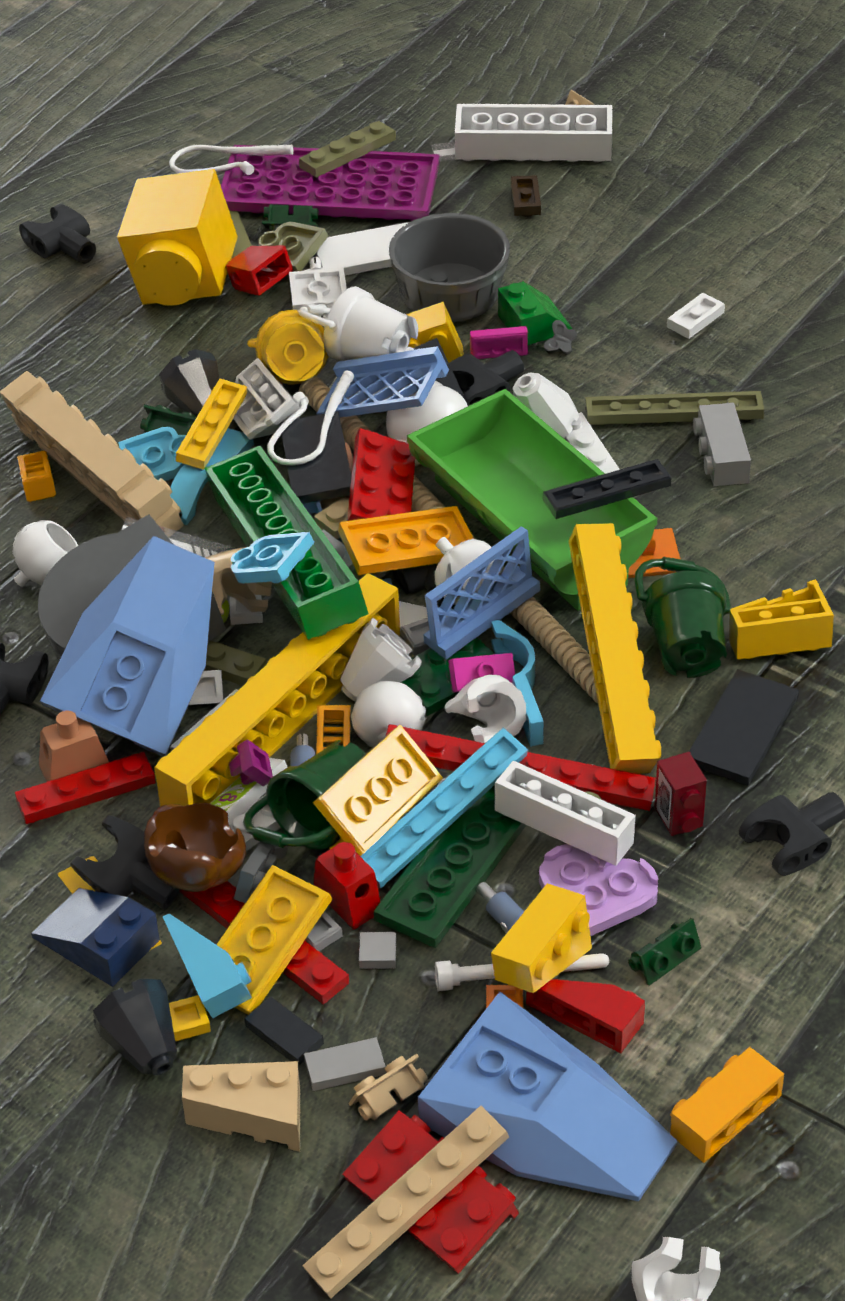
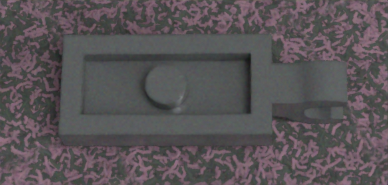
M259 842L240 871L234 899L246 903L272 865L276 866L278 859H282L287 855L289 846L280 848Z

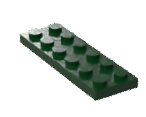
M495 785L413 859L374 910V921L431 947L436 948L477 893V886L486 881L526 827L525 824L495 811Z

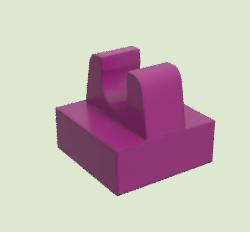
M247 739L237 746L239 755L229 763L231 776L235 777L240 773L241 782L244 785L255 781L264 787L269 783L270 778L273 777L269 755Z

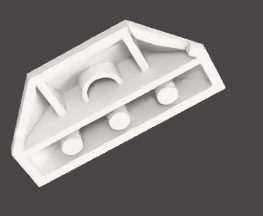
M259 358L255 359L236 376L235 383L247 386V395L233 419L249 439L274 434L280 427L281 422L300 409V406L294 401L289 392Z

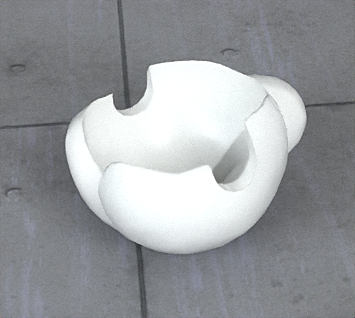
M435 381L422 406L387 412V435L389 438L407 443L408 434L468 407V405L458 392ZM415 459V466H418L420 463Z

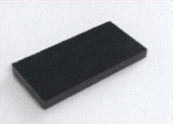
M338 411L332 417L322 453L305 464L287 465L291 489L302 504L350 495L351 471ZM325 414L296 419L284 430L282 438L286 459L303 458L317 449Z
M737 669L689 750L698 767L707 772L749 786L798 699L799 689Z

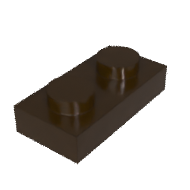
M537 175L511 176L514 216L529 217L541 215Z

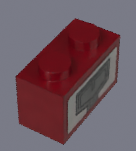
M690 752L657 761L654 808L671 836L691 832L696 828L703 827L707 779Z

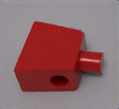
M283 245L250 246L226 263L227 273L234 289L258 296L288 275L289 272L293 271L286 246Z
M341 842L316 859L313 885L330 893L332 901L329 905L353 930L374 918V910L380 904L376 875L374 870L355 852V847L351 843Z

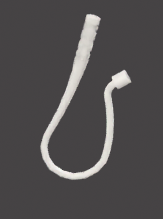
M192 145L177 151L171 157L169 165L176 173L215 169L216 172L240 167L241 171L251 175L254 172V166L247 161L192 170L178 168L175 166V161L181 155L194 150L256 156L293 155V145H260L251 147Z
M346 370L343 372L330 397L317 449L303 458L283 459L275 454L274 445L284 430L306 411L309 403L308 398L303 392L294 394L293 399L300 406V409L281 424L267 445L268 454L273 461L281 465H301L313 460L322 453L332 417L354 378V374L351 371Z

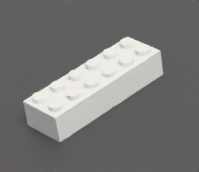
M457 104L455 159H463L465 161H611L612 105Z

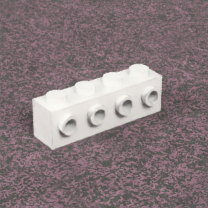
M512 761L495 782V811L617 866L634 843V814L516 761Z

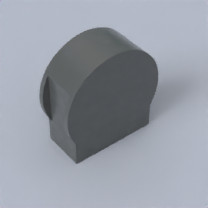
M150 514L118 533L103 535L80 544L65 554L47 574L38 597V614L58 661H60L82 613L146 543L155 536L173 544ZM213 592L208 642L226 631Z

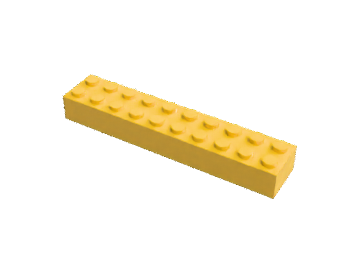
M367 573L359 580V584L369 613L368 615L359 618L353 623L334 628L323 636L307 639L302 632L298 637L293 638L287 647L276 657H272L264 668L255 676H251L242 688L234 695L229 696L220 708L212 715L207 716L198 728L190 735L185 736L175 749L167 756L162 757L154 767L160 807L168 804H179L182 806L196 803L210 804L240 777V773L235 777L231 776L229 763L239 755L237 746L247 739L265 751L269 758L317 714V705H326L341 691L343 686L340 681L341 676L363 628L372 618L378 621L377 628L384 624L398 636L400 635L398 588Z

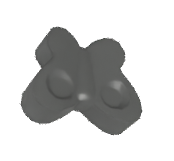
M556 320L552 325L554 336L544 343L547 353L562 351L563 354L569 355L572 352L571 343L577 340V332L573 329L568 330L562 321Z

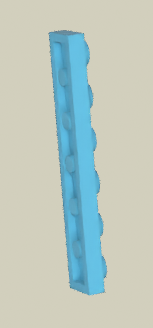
M503 727L360 856L374 870L378 888L381 889L490 790L512 761L518 763L527 756L528 749Z

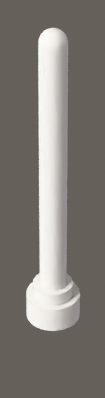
M606 954L583 955L562 972L605 968L609 964V957ZM451 961L435 962V979L438 991L453 990V986H459L462 981L495 978L493 964L459 967L458 963L451 964Z

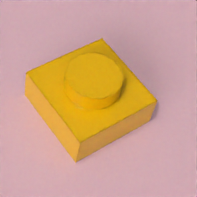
M199 995L169 1003L175 1041L211 1032L210 1022Z

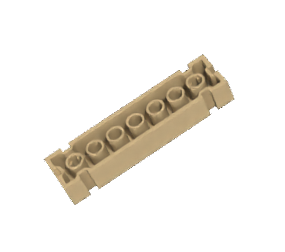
M26 371L0 391L6 406L13 413L12 417L19 430L32 441L35 440L43 451H47V454L126 523L131 525L150 514L159 526L164 527L168 538L184 526L179 516L181 509L170 497L172 493L170 486L162 478L159 480L154 478L152 471L144 463L139 465L129 450L126 448L121 450L111 435L107 433L104 436L93 420L89 419L86 421L75 405H67L64 397L58 391L52 392L43 378L39 376L36 379L31 373Z

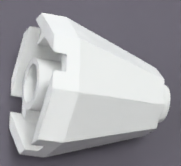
M539 373L524 374L517 379L513 386V396L560 436L565 438L570 435L573 429L571 423L574 419L577 422L580 415L567 392Z
M374 618L363 628L340 679L343 684L341 690L353 701H356L358 695L370 685L381 681L402 682L411 677L421 665V660L418 656L413 660L409 656L413 651L411 647L388 626L382 624L377 628L378 621Z

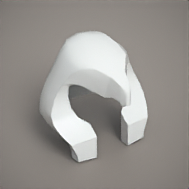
M486 675L471 680L444 707L447 713L463 714L480 720L487 725L486 728L477 725L471 729L474 741L486 743L503 727L512 736L517 735L526 720V703L522 692L509 680L500 675Z
M663 1237L662 1245L659 1249L642 1259L632 1262V1284L637 1301H707L720 1276V1252L709 1247H701L699 1272L695 1274H675L669 1270L675 1269L681 1261L684 1240Z

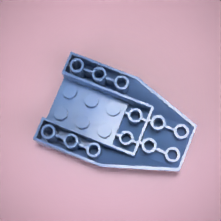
M153 536L82 613L40 700L41 704L59 713L65 710L73 711L76 717L130 740L135 745L162 757L166 756L206 666L215 562Z
M502 992L497 994L418 1096L419 1118L432 1131L443 1137H446L478 1107L482 1106L509 1135V1138L489 1155L486 1160L516 1176L634 1201L641 1199L677 1146V1140L595 1061Z

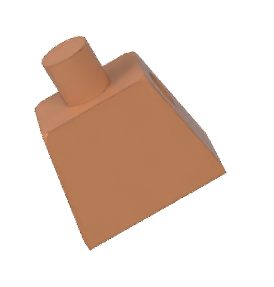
M65 710L60 712L56 716L57 723L44 727L40 731L39 766L47 782L109 763L91 723L77 718L73 711Z

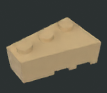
M298 1061L183 1066L182 1102L186 1124L232 1135L234 1131L254 1136V1141L262 1143L271 1140L287 1144L288 1149L300 1152V1080Z

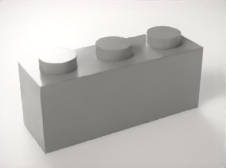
M735 404L699 405L698 418L693 419V429L695 436H699L700 455H705V474H710L713 486L749 483L751 458Z

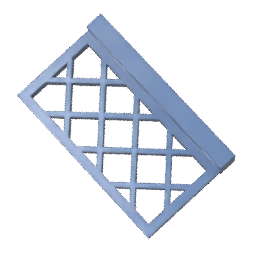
M438 346L336 362L333 370L337 378L316 414H325L330 397L343 372L346 370L351 371L354 374V378L341 401L342 403L336 409L339 412L340 418L422 406L436 378L446 377L449 368Z
M522 526L425 595L429 630L423 634L426 645L443 658L448 659L490 628L491 621L501 620L540 591V581L532 576L528 530ZM517 544L512 556L509 555L513 546ZM494 560L488 573L485 572L488 565ZM505 561H508L502 574L498 575ZM470 578L465 589L461 590L465 581ZM481 578H483L484 581H483V583L481 584V586H480L478 592H474V591L476 590V588H477V586H478V584H479ZM446 595L441 606L438 607L437 601ZM460 596L456 606L451 610L456 597Z

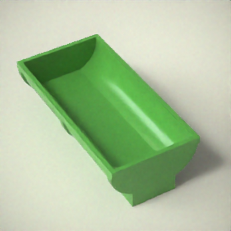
M501 390L407 435V443L409 444L412 456L421 465L428 467L434 472L435 481L498 539L503 540L521 526L528 530L531 569L577 611L581 610L569 547V538L576 524H614L615 534L621 539L620 560L621 564L626 566L627 579L625 585H628L629 567L636 562L648 546L654 528L657 526L658 518L631 497L555 519L543 501L544 491L605 473L508 390ZM517 544L513 546V548H512V551H513V552H514V550H515Z

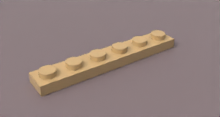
M482 1106L478 1107L302 1266L330 1299L334 1297L509 1138L507 1131Z

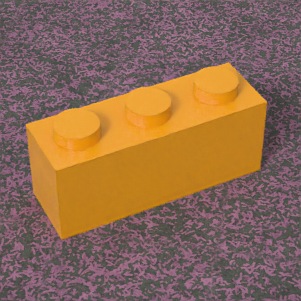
M751 1047L747 1048L739 1056H732L725 1063L722 1071L713 1078L707 1077L700 1084L696 1093L687 1100H680L674 1106L670 1114V1134L705 1163L781 1097L784 1073Z

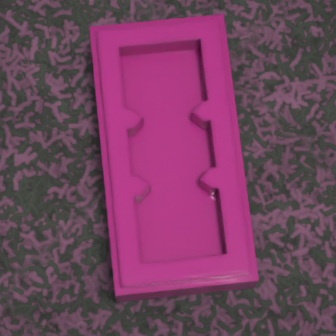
M527 326L470 331V354L477 359L496 358L511 350L516 351L519 355H528Z
M512 653L448 660L453 693L459 692L471 680L486 675H500L511 683L512 676L515 675Z

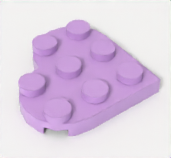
M564 844L548 851L539 869V884L542 889L548 883L585 895L587 912L590 915V936L640 915L657 903L658 876L654 868L642 858H640V862L633 859H621L617 866L585 851L574 848V846Z

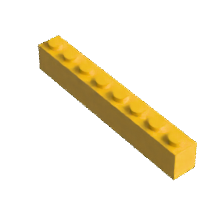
M613 523L576 524L569 538V547L610 768L635 774L651 773L655 764L661 758V744L659 740H655L654 735L655 714L653 710L649 709L648 698L650 688L648 681L644 680L642 673L644 657L642 651L638 650L636 642L638 626L635 621H632L631 593L626 591L627 570L625 564H621L620 560L621 539L619 536H616Z

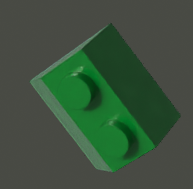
M524 281L498 288L499 318L507 328L527 326L528 345L553 338L552 325L556 320L562 321L568 330L572 329L551 299Z

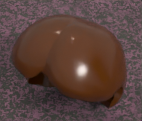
M196 803L187 806L179 804L163 805L147 821L144 831L145 854L152 871L165 884L183 891L202 892L227 882L239 870L246 856V844L242 832L237 828L236 833H234L228 823V813L224 809L209 803Z

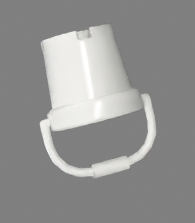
M356 286L346 289L337 298L332 308H325L322 305H303L298 310L299 315L304 319L325 327L323 335L324 349L329 357L340 361L414 350V348L408 347L410 337L414 339L418 337V324L415 318L376 301L371 293ZM328 315V318L326 320L318 316Z

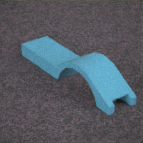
M228 428L206 467L250 450L254 445L253 439H249L243 432ZM186 464L181 467L170 487L172 490L170 497L180 507L181 520L184 525H187L195 516L199 495L204 485L208 482L205 469L202 470Z
M491 621L493 632L497 638L491 640L495 654L512 653L513 660L518 661L524 667L521 672L512 676V684L522 692L526 703V720L523 728L530 747L543 744L544 721L532 693V688L535 684L534 648L528 639L502 621Z

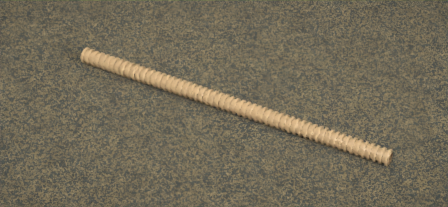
M312 376L301 383L299 392H303L309 400V405L318 412L330 388L318 376ZM356 415L340 418L344 441L354 451L355 436L359 428L371 430ZM414 475L411 511L445 508ZM533 596L510 612L581 688L598 703L590 655L570 636L564 627Z

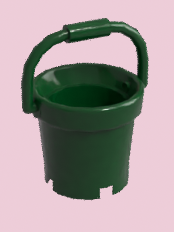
M663 557L662 559H651L642 563L635 572L637 598L642 601L647 622L654 629L664 669L677 676L676 670L686 671L687 678L708 675L721 666L720 658L723 655L725 658L727 656L723 617L725 614H730L731 609L729 594L724 583L716 574L705 567L695 565L693 561ZM661 567L663 570L675 571V573L667 574L654 581L644 592L643 574L647 569Z
M336 740L299 766H289L271 777L266 789L267 794L245 813L243 826L246 832L251 834L257 841L280 848L285 846H304L311 850H325L334 845L340 838V835L313 802L365 756L366 753L355 744L349 743L343 747L338 745L341 740ZM268 805L274 819L286 834L263 827L256 828L252 825V819L261 809Z

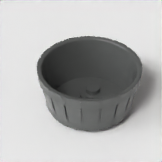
M433 214L409 222L392 237L389 245L391 266L399 285L400 296L411 311L414 312L444 302L452 322H461L481 316L490 310L497 301L498 288H501L504 273L508 266L510 243L506 234L492 222L468 214Z

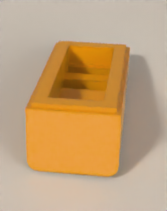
M44 450L17 457L26 500L31 502L54 497L56 491L47 451Z
M317 705L316 754L326 748L323 747L324 743H333L336 740H341L339 744H343V747L350 743L351 705ZM324 724H344V727H324ZM324 733L343 734V737L324 736Z

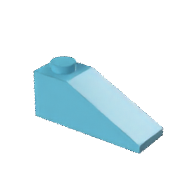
M171 914L163 916L197 993L212 1018L252 998L246 986L252 980L242 962L236 965L228 952Z

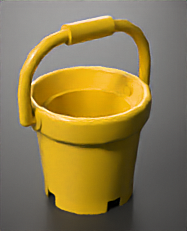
M296 309L280 311L269 317L259 329L257 338L247 341L248 347L255 348L256 359L259 358L279 382L287 385L301 384L312 376H317L326 366L329 358L324 349V327L304 319Z

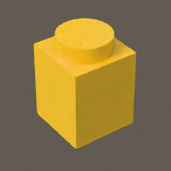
M215 169L137 179L117 239L142 305L158 303L172 306L183 304L190 299L221 295L227 276L226 263L232 258L238 235Z

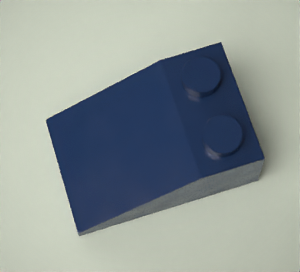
M78 888L31 933L33 939L112 987L160 941L155 912L126 896Z

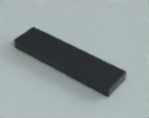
M655 459L544 491L543 501L555 519H559L671 486L672 477L659 459Z

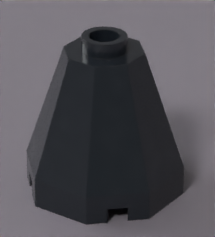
M194 349L188 352L189 357L182 359L181 355L172 358L160 372L159 378L162 383L161 389L166 398L184 412H189L197 417L219 380L217 361L212 353Z
M139 979L131 983L134 989L127 993L124 992L122 987L111 992L93 1010L95 1018L93 1023L100 1037L141 1073L161 1075L173 1067V1061L177 1058L168 994L160 979Z

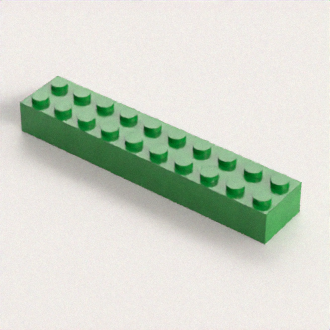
M261 446L205 468L214 498L247 547L256 540L268 535L310 532L314 544L305 553V557L289 572L288 578L279 583H272V586L307 639L323 636L334 628L353 623L369 614L359 581Z

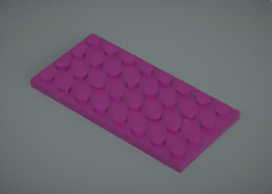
M234 145L233 147H251L253 145ZM293 147V155L277 156L231 153L228 164L247 161L254 166V172L251 175H247L241 171L240 167L225 170L221 183L229 211H245L260 214L264 212V207H269L270 204L289 205V214H293L294 205H311L313 208H318V215L335 218L346 216L360 219L383 218L385 220L407 219L413 221L429 215L440 156L439 154L371 151L316 178L299 167V158L313 150H318V148Z

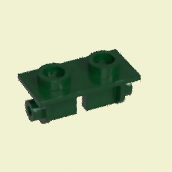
M270 204L269 207H264V218H268V221H262V224L265 228H269V231H275L278 226L286 222L319 227L316 222H313V219H318V208H313L311 205H294L293 215H289V205Z
M144 404L148 417L147 419H142L140 428L146 433L161 427H171L176 430L178 435H187L197 417L189 412H182V414L172 412L162 405L153 407Z
M690 918L680 924L673 923L670 929L655 938V944L648 943L639 951L632 952L628 964L635 972L643 971L648 986L653 984L702 948L694 919Z

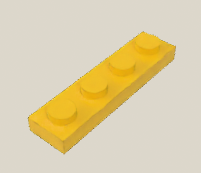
M221 378L218 380L178 448L176 462L202 470L205 469L247 395V386Z

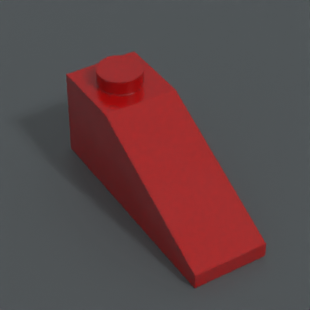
M552 979L534 993L526 991V1005L620 1054L644 1024L645 1000L639 998L635 993L625 991L613 984Z

